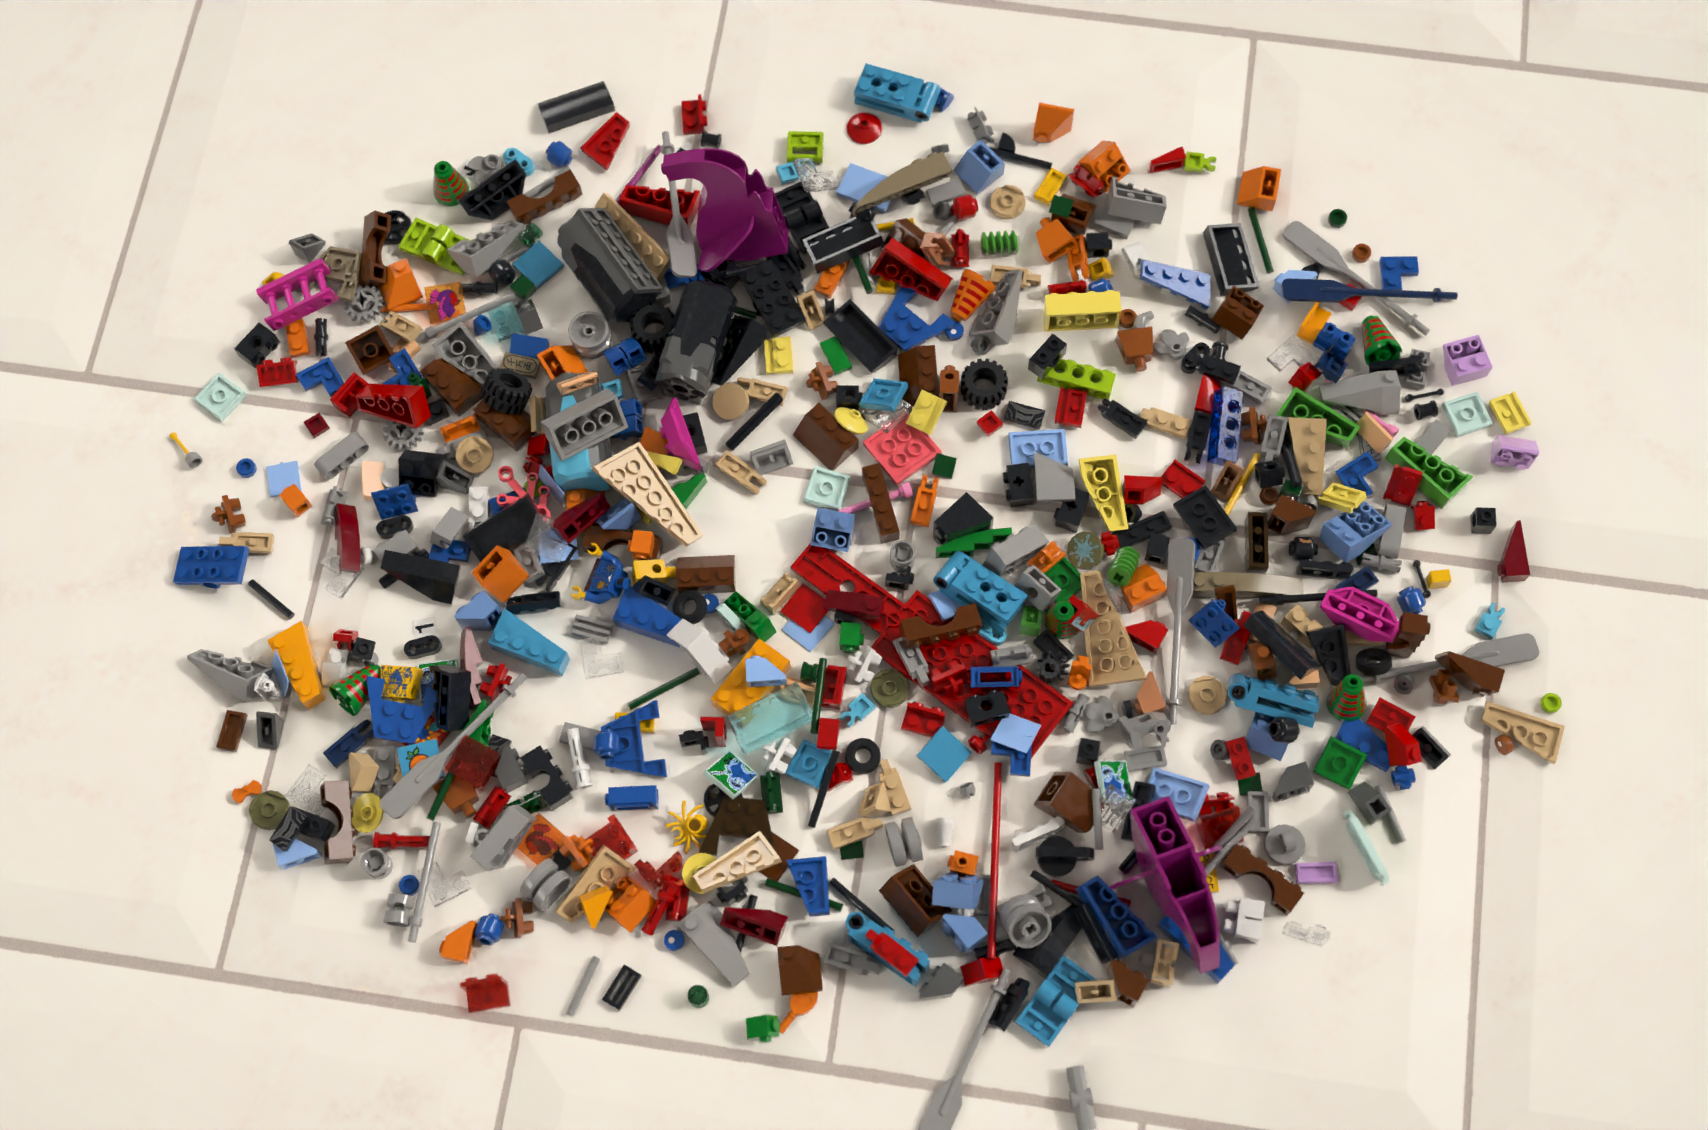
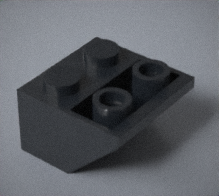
M405 450L399 457V486L409 484L410 490L414 495L436 497L439 488L436 476L442 463V454Z

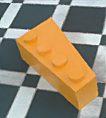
M301 620L267 641L273 652H275V649L277 650L288 679L302 704L309 710L325 701L326 698L318 673V666L314 658L308 627Z

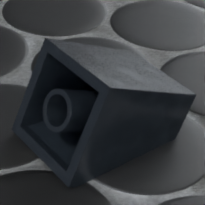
M966 492L934 521L933 539L937 544L943 545L971 533L990 530L993 528L994 517Z

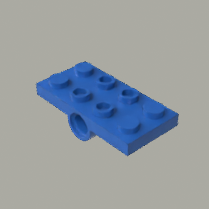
M246 546L181 547L173 583L177 585H203L214 589L220 588L221 585H240L243 581L250 548Z

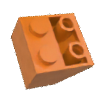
M1102 140L1078 161L1079 166L1082 165L1091 172L1088 177L1089 180L1094 175L1103 182L1105 186L1103 189L1104 193L1109 190L1113 176L1118 178L1117 181L1119 182L1131 171L1114 141Z
M1262 166L1244 171L1242 173L1237 205L1273 211L1282 169Z
M572 345L552 346L537 354L539 363L550 381L566 372H588Z
M498 545L471 572L480 585L502 603H505L529 578V574L510 550Z
M626 875L612 890L611 897L604 911L631 933L652 910L656 900L642 886Z

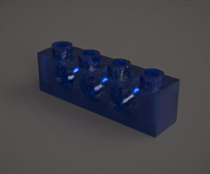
M1225 386L1214 391L1207 462L1224 466L1227 460L1234 464L1237 463L1239 457L1240 425L1242 423L1241 412L1244 404L1243 391Z

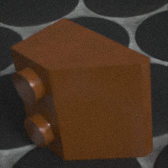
M379 325L345 342L363 375L390 361L389 357L395 354Z

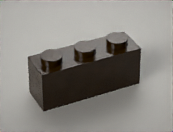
M1248 512L1245 518L1246 573L1266 574L1269 568L1268 513Z

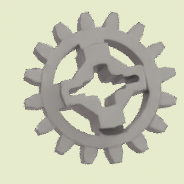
M366 284L365 288H362L361 285L358 286L353 303L344 301L345 305H343L347 316L351 317L352 321L357 319L359 323H362L363 320L369 323L370 318L375 321V315H381L379 310L384 308L382 304L384 300L380 291H377L374 286L370 289L369 285Z
M386 420L387 427H383L385 432L383 436L389 446L392 445L394 450L398 447L400 451H403L404 447L411 450V445L417 447L416 442H422L420 435H425L423 424L416 429Z

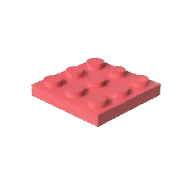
M908 410L863 441L864 447L880 463L882 469L896 486L936 458L937 453L942 454V451L927 433L906 424L910 416Z

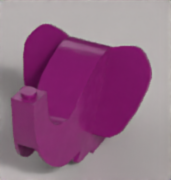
M692 149L664 155L661 170L663 175L666 174L668 181L689 178L698 180L703 184L698 205L696 227L698 245L702 250L698 262V269L701 272L714 270L725 259L750 261L787 253L788 226L773 188L766 186L761 173L757 169L752 174H749L746 162L739 155L723 149Z
M1169 796L1131 809L1132 839L1141 874L1109 887L1113 890L1144 878L1149 891L1162 912L1170 917L1186 936L1190 945L1191 956L1199 973L1202 974L1220 967L1217 914L1213 897L1205 878L1207 874L1199 858L1221 850L1222 846H1215L1196 853L1194 844Z

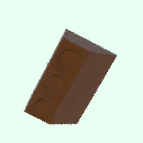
M935 345L915 346L899 354V380L908 384V389L901 399V406L914 407L921 390L939 397Z
M443 358L434 359L420 370L421 375L426 378L427 384L458 417L483 399L481 397L482 387L471 376L462 372Z
M484 400L473 409L476 418L516 452L536 433L531 432V417L525 410L522 413L519 412V414L502 413L487 405Z
M820 403L805 414L793 433V436L832 471L859 448L858 438L843 428L835 417Z
M735 555L678 557L676 565V588L678 594L685 590H695L701 594L736 592Z
M914 864L891 876L879 889L884 899L889 902L917 937L939 923L943 915L953 911L950 907L932 905L933 886Z

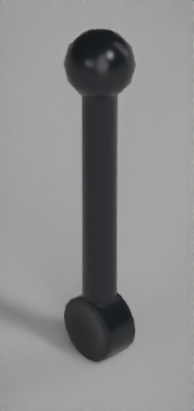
M1439 388L1437 391L1414 396L1408 394L1406 395L1405 400L1407 402H1412L1413 399L1433 395L1442 396L1444 394V390L1442 388Z
M1415 560L1413 566L1417 569L1424 591L1423 596L1424 598H1429L1431 592L1427 590L1420 569L1421 562Z

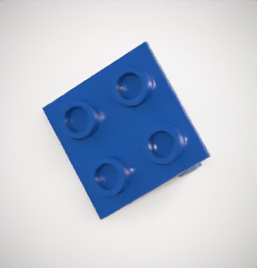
M409 484L371 492L381 520L418 512L415 503L416 497L412 495Z
M1212 599L1188 620L1215 648L1240 628L1224 611L1226 603L1222 599L1216 601Z

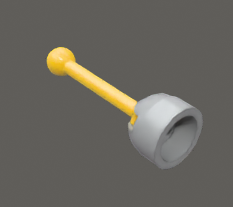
M175 432L170 434V438L175 440L186 453V464L190 468L198 467L202 463L201 456L196 452H189L177 438Z

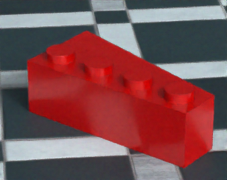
M625 186L619 200L620 206L628 214L670 225L673 217L670 190H666V188L650 189L645 186ZM677 189L680 215L690 229L698 211L700 191L685 192V189Z
M891 238L869 274L874 276L876 274L882 276L886 281L899 283L903 288L914 289L916 293L935 301L940 299L953 279L894 238Z
M367 384L355 395L359 411L416 429L431 417L423 386Z

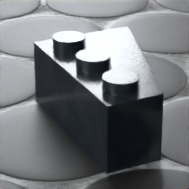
M450 664L429 666L430 672H433L435 684H431L432 690L436 691L437 702L434 703L437 728L445 731L463 730L469 721L471 671Z

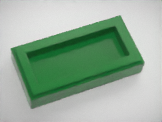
M835 336L820 342V347L831 365L835 376L852 369L844 349Z

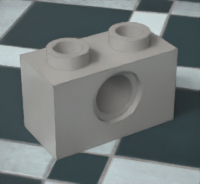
M1035 565L1026 569L1014 585L1028 595L1027 600L1041 612L1050 607L1062 591Z

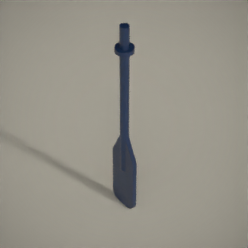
M1287 278L1281 284L1283 297L1286 300L1301 302L1337 303L1354 296L1425 298L1432 299L1434 303H1439L1440 299L1456 300L1458 297L1457 292H1441L1440 288H1434L1433 291L1357 289L1334 280Z

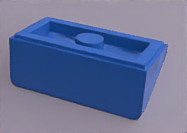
M512 333L510 353L538 359L537 354L548 349L550 344L546 338Z

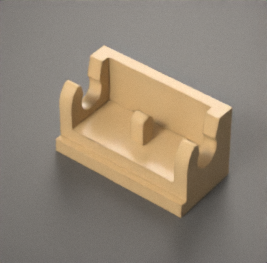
M785 572L773 588L760 599L759 603L774 615L799 588L798 580L796 578L791 579L788 572Z

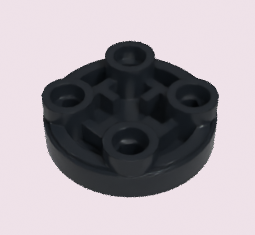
M1060 836L1049 837L1039 846L1075 847L1068 839ZM1037 859L1040 869L1053 878L1066 876L1074 869L1077 862Z

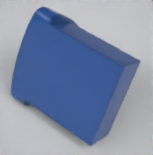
M941 88L935 104L940 112H943L951 104L954 95Z

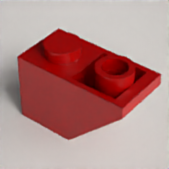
M1124 475V504L1143 505L1160 496L1163 478Z

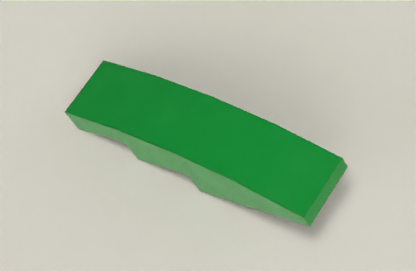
M1012 527L985 530L951 540L936 548L935 557L950 558L956 551L963 552L969 557H974V550L990 549L993 542H1003L1012 534Z

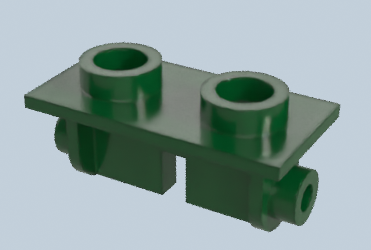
M416 373L409 374L408 382L414 386H423L426 399L428 400L432 394L426 378L420 379Z
M770 771L766 772L765 775H760L762 800H765L767 813H783L780 774H773Z
M534 790L523 796L525 801L523 803L517 799L506 804L507 807L519 805L530 814L547 807L540 790Z

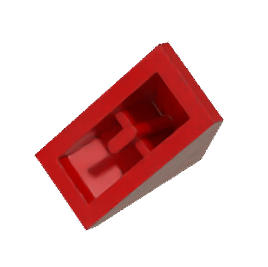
M820 718L817 739L818 749L837 750L841 727L840 720Z
M995 957V960L980 958L960 966L965 987L997 980L1003 971L1000 957Z

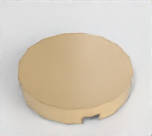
M1004 185V187H998L992 192L990 208L996 216L1003 219H1014L1024 211L1026 199L1022 190L1018 187Z
M723 384L713 395V409L719 417L725 420L733 421L739 419L749 407L748 393L738 384Z
M471 436L459 443L456 448L455 457L461 469L468 473L476 474L485 471L493 461V450L487 440Z
M1213 676L1196 678L1187 692L1190 706L1196 712L1203 715H1212L1219 712L1227 700V690L1224 684Z

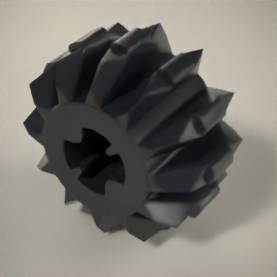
M1053 650L1049 651L1048 654L1043 653L1042 659L1037 660L1041 666L1036 667V670H1041L1042 672L1039 674V677H1045L1044 681L1046 683L1051 681L1052 684H1056L1057 681H1063V675L1069 674L1065 668L1070 667V665L1064 663L1067 657L1061 658V652H1056L1055 654ZM1051 664H1054V665H1055V668H1053V669H1055V670H1053V671H1052L1051 668H1050V667H1052Z

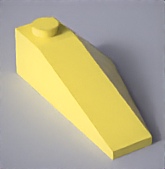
M1116 454L1079 459L1081 478L1108 531L1127 530L1128 523Z

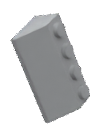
M605 389L541 421L546 438L561 461L628 428L617 395L609 389Z

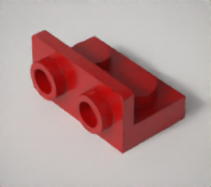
M698 94V100L681 101L684 135L702 134L705 130L704 127L708 126L707 116H704L703 111H707L706 100H702V95Z
M291 357L280 358V362L273 363L272 359L264 360L261 365H256L259 386L298 383L295 365L297 360L292 361Z
M908 702L901 729L932 738L939 728L943 726L946 713L937 707H924L920 702Z

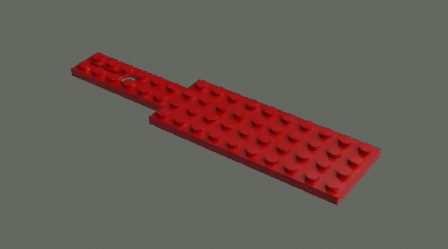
M809 544L791 565L790 569L825 595H827L828 590L841 591L840 585L843 582L851 581L855 585L853 592L883 598L884 608L879 624L863 619L859 620L880 634L871 647L882 657V660L921 688L917 679H912L893 644V640L901 637L899 630L900 621L920 616L930 625L943 626L952 620L943 622L931 600L918 590L904 604L828 548ZM979 634L973 636L963 635L955 640L945 639L934 645L928 643L919 647L928 664L929 673L926 675L930 680L928 685L921 689L969 723L964 706L965 700H968L967 698L973 695H979L980 697L987 695L986 693L989 691L998 690V692H1004L1010 714L1041 725L1032 742L1031 759L1073 706L1072 701L1022 665H1017L1018 670H1022V682H1019V687L971 688L970 667L993 666L990 651L998 649ZM954 660H957L960 665L964 664L968 679L963 681V684L957 686L959 692L954 693L950 689L936 693L932 684L931 670L940 668L942 672L948 671L947 665ZM1011 672L980 673V682L1011 681ZM983 704L981 706V708L984 711H989L992 709V707L989 704ZM1000 721L976 726L975 728L991 739Z

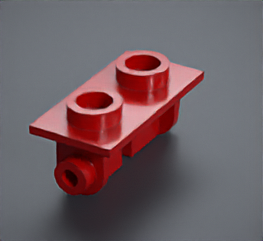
M1077 164L1073 169L1075 172L1067 175L1072 179V183L1083 188L1087 195L1097 197L1103 194L1101 192L1105 188L1103 182L1094 175L1089 180L1088 177L1091 172L1082 165L1079 166Z
M958 229L955 234H951V246L956 252L955 257L951 258V267H969V234H966L963 229Z
M1084 280L1048 285L1049 294L1086 293L1087 288L1086 281Z
M537 456L525 457L529 461L523 466L526 473L535 472L538 475L540 465H542L554 480L552 465L546 466L543 464L544 461Z
M1245 736L1226 741L1236 779L1240 780L1256 775Z
M495 786L473 817V820L490 829L512 796L507 794L502 788Z
M1228 792L1216 793L1217 796H1209L1207 794L1198 815L1212 814V806H1215L1216 813L1230 812L1234 810V803L1230 802V800H1235V798Z
M679 879L682 881V886L678 887L674 895V901L667 906L665 917L667 921L680 922L687 914L690 889L686 887L683 879Z

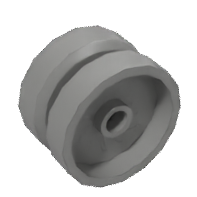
M585 311L579 313L571 320L568 332L576 353L589 359L604 355L603 352L611 346L612 342L609 325L604 316L598 312Z
M912 817L901 820V833L897 823L894 821L884 824L895 867L906 865L905 851L908 852L909 858L913 863L923 860L920 836Z
M549 858L536 866L527 876L520 887V892L527 899L534 898L533 904L541 911H544L562 896L572 878L564 870L558 871V865Z
M1028 894L1015 896L1004 904L1000 912V922L1003 929L1008 934L1010 940L1018 947H1035L1041 944L1051 931L1052 923L1050 916L1034 896Z

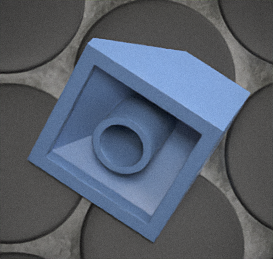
M625 497L600 516L596 522L603 529H628L629 527L631 529L639 524V520L642 517L633 503Z

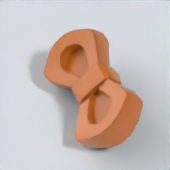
M252 780L248 786L235 788L232 797L234 801L242 804L247 796L260 794L262 792V785L258 781Z

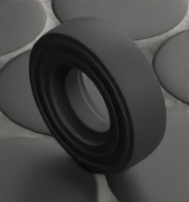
M685 590L676 596L672 607L673 614L693 625L697 624L706 615V599L695 590ZM693 600L696 603V610L688 615L684 612V605L687 601Z
M1368 648L1356 655V668L1361 673L1375 676L1385 674L1391 669L1392 657L1383 649ZM1376 660V661H1380V662H1379V663H1369V662H1367V661Z
M858 738L848 745L845 759L852 771L859 774H867L877 768L880 763L881 753L874 741L868 738ZM860 749H866L870 752L871 758L866 763H860L855 758L856 752Z

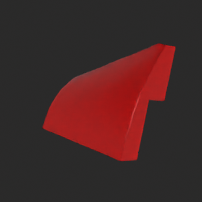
M1203 374L1194 410L1212 414L1215 419L1229 421V413L1220 382L1213 377Z

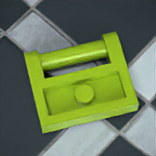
M788 131L787 163L793 161H817V163H823L824 133ZM793 151H817V154H793Z

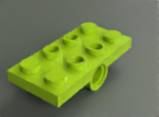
M415 217L400 242L399 249L461 276L465 274L449 255L447 249L467 238L455 234L450 227L444 224L436 226Z

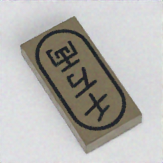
M505 352L500 368L513 370L522 376L536 379L540 363L538 359Z

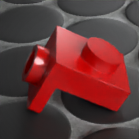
M1307 362L1298 368L1288 383L1293 388L1296 387L1306 392L1314 380L1318 379L1322 373L1315 369L1314 365L1310 362Z
M1417 501L1416 504H1411V509L1414 510V529H1435V506L1428 503V501Z
M836 763L827 792L845 782L853 781L852 771L846 763Z

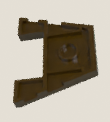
M725 796L699 849V853L717 856L720 835L748 839L761 831L775 850L765 800L741 797L732 799L729 796Z

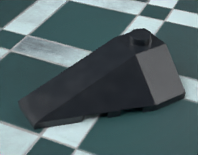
M734 315L726 335L725 346L721 350V359L717 362L711 383L719 386L725 384L761 346L767 337L769 329L752 318Z
M385 550L380 569L431 600L452 605L461 566Z
M1070 905L1051 919V931L1041 944L1032 948L1017 947V950L1012 955L1046 979L1082 930L1073 911L1075 906Z

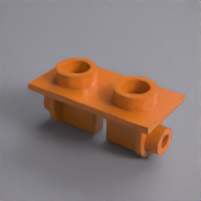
M475 414L440 428L446 443L481 430Z

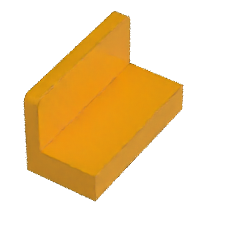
M1315 302L1296 335L1312 345L1332 313L1319 307L1321 302Z

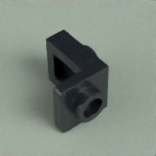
M917 189L902 195L901 199L907 204L914 205L919 203L920 199L924 198L925 195L923 190Z
M687 730L679 735L682 747L700 744L703 755L707 754L706 748H710L708 736L704 737L703 731Z
M743 882L739 883L727 894L721 887L716 888L718 899L722 904L726 902L729 906L736 901L739 903L747 897L746 893L749 892Z

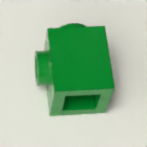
M841 622L840 650L850 654L855 653L857 650L859 651L860 645L863 646L864 644L861 624Z
M766 1014L746 1018L747 1039L759 1040V1043H767L772 1041L771 1038L779 1037L780 1024L778 1016Z

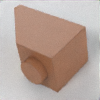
M1150 671L1146 676L1147 680H1144L1137 694L1135 703H1133L1136 714L1142 715L1148 712L1163 713L1166 708L1154 674Z

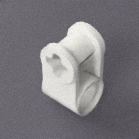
M1137 242L1122 247L1121 251L1132 276L1140 279V262L1148 260L1142 244Z

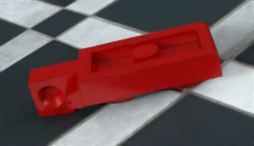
M1243 610L1239 620L1234 619L1240 628L1226 639L1219 659L1237 666L1239 665L1250 632L1243 624L1251 613Z
M869 929L865 937L872 942L870 947L874 952L905 977L909 975L919 962L917 957L889 935L883 932L878 935L872 929Z

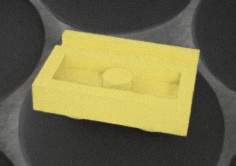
M791 337L766 338L764 340L766 374L793 373Z
M921 390L906 424L932 435L947 401Z
M1515 391L1489 401L1488 404L1505 435L1521 430L1526 426L1529 427L1532 424Z
M1333 482L1322 493V497H1318V504L1352 514L1353 509H1356L1366 499V492Z

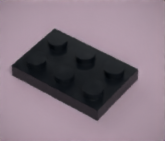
M1206 485L1173 503V508L1203 550L1237 531V527Z

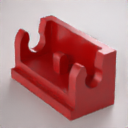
M353 372L331 397L330 401L336 409L350 418L358 409L355 395L369 383Z
M827 666L821 707L841 710L847 667Z

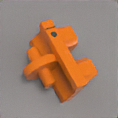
M1052 541L1031 558L1027 564L1030 567L1035 565L1045 574L1063 559L1066 554Z
M1078 655L1077 661L1072 662L1067 685L1074 690L1087 688L1092 665L1088 664L1089 657Z
M575 834L570 837H564L562 839L564 843L559 851L565 857L573 854L576 859L570 864L575 872L583 870L593 859L591 854L594 851L590 847L594 843L593 840L590 838L585 841L582 836L578 838Z

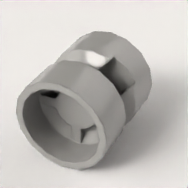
M897 541L890 549V564L895 571L905 573L907 572V566H911L912 569L915 564V549L908 541Z
M378 848L368 849L363 853L360 860L362 869L375 879H384L391 873L393 868L390 857Z
M389 893L386 904L389 909L385 911L383 922L394 926L409 927L412 916L409 911L413 909L415 898L406 894ZM396 906L404 907L403 910L395 909Z

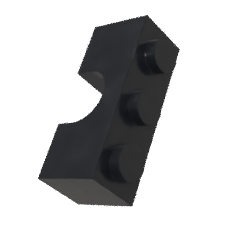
M541 745L520 757L532 778L540 774L550 776L548 785L540 791L553 811L573 799L570 793L573 789L568 781H562L560 776L563 773L558 765H552L550 760L553 757L548 749L543 750Z

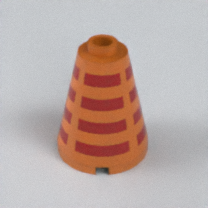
M964 269L950 310L951 317L957 322L966 321L996 289V286L991 281L987 280L986 282L983 279L984 276L969 269Z

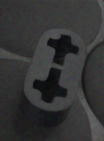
M1197 343L1183 357L1181 370L1184 373L1192 374L1196 371L1194 366H1186L1190 353L1197 355L1198 350L1201 351L1203 349L1204 353L1201 354L1209 355L1210 348L1206 343Z
M406 515L382 520L376 526L377 533L383 539L392 538L395 533L405 529L410 533L414 528L412 520ZM404 521L407 523L406 528H402ZM385 526L389 528L386 533L383 532Z
M429 635L408 641L404 645V652L410 659H418L438 653L442 648V644L437 636ZM431 641L437 643L434 645L433 649H431L429 646L431 644ZM412 646H415L418 649L412 654L409 650L412 649Z

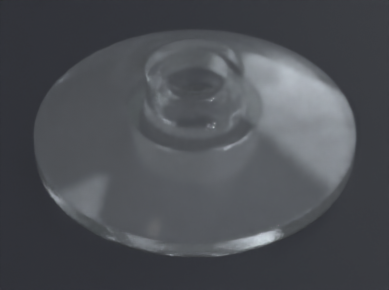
M1103 578L1104 587L1112 604L1119 613H1122L1121 597L1125 596L1120 586L1115 587L1110 580Z

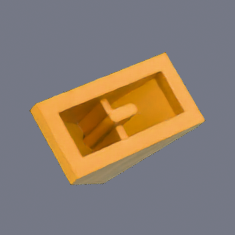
M607 886L578 896L587 923L593 929L596 928L612 894V891Z

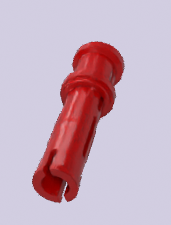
M375 832L373 847L378 849L391 848V850H395L398 847L428 848L430 836L398 835L396 832H392V834H379V832Z
M666 875V881L662 889L657 892L658 899L641 929L648 935L654 934L668 904L674 901V895L678 887L682 886V881L672 875Z

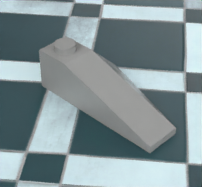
M459 322L432 344L445 361L481 384H484L489 371L499 368L462 322Z
M1396 370L1372 372L1338 380L1337 383L1329 382L1318 386L1323 403L1342 407L1348 405L1357 407V410L1360 411L1364 409L1374 411V414L1378 415L1399 414L1401 385Z
M203 649L187 655V659L228 694L243 702H248L259 696L254 691V685L263 673L270 678L274 672V668L258 661L252 660L251 663L243 662L240 657L224 658L222 653Z
M709 900L693 909L677 925L722 975L736 987L749 974V971L730 929L720 926L723 914Z

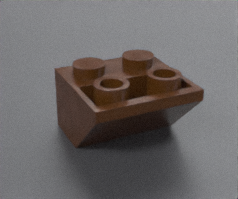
M1063 193L1061 197L1074 200L1069 218L1052 214L1051 221L1058 219L1067 231L1085 236L1097 205Z
M907 218L896 220L884 241V245L879 250L882 252L891 238H894L922 257L924 253L920 247L925 232Z
M1233 286L1211 320L1243 340L1254 325L1264 305L1246 294L1243 290Z
M1281 494L1268 520V529L1280 535L1307 529L1317 511L1307 504H1300L1294 498Z
M1118 959L1116 961L1111 960L1106 970L1109 979H1115L1117 999L1134 1008L1149 980L1145 978L1146 975L1141 971L1128 969V965Z

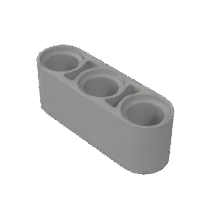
M353 432L319 457L314 466L326 480H330L368 451L369 445L357 432Z
M1386 503L1383 516L1392 523V526L1379 537L1377 555H1384L1394 559L1398 558L1406 507Z

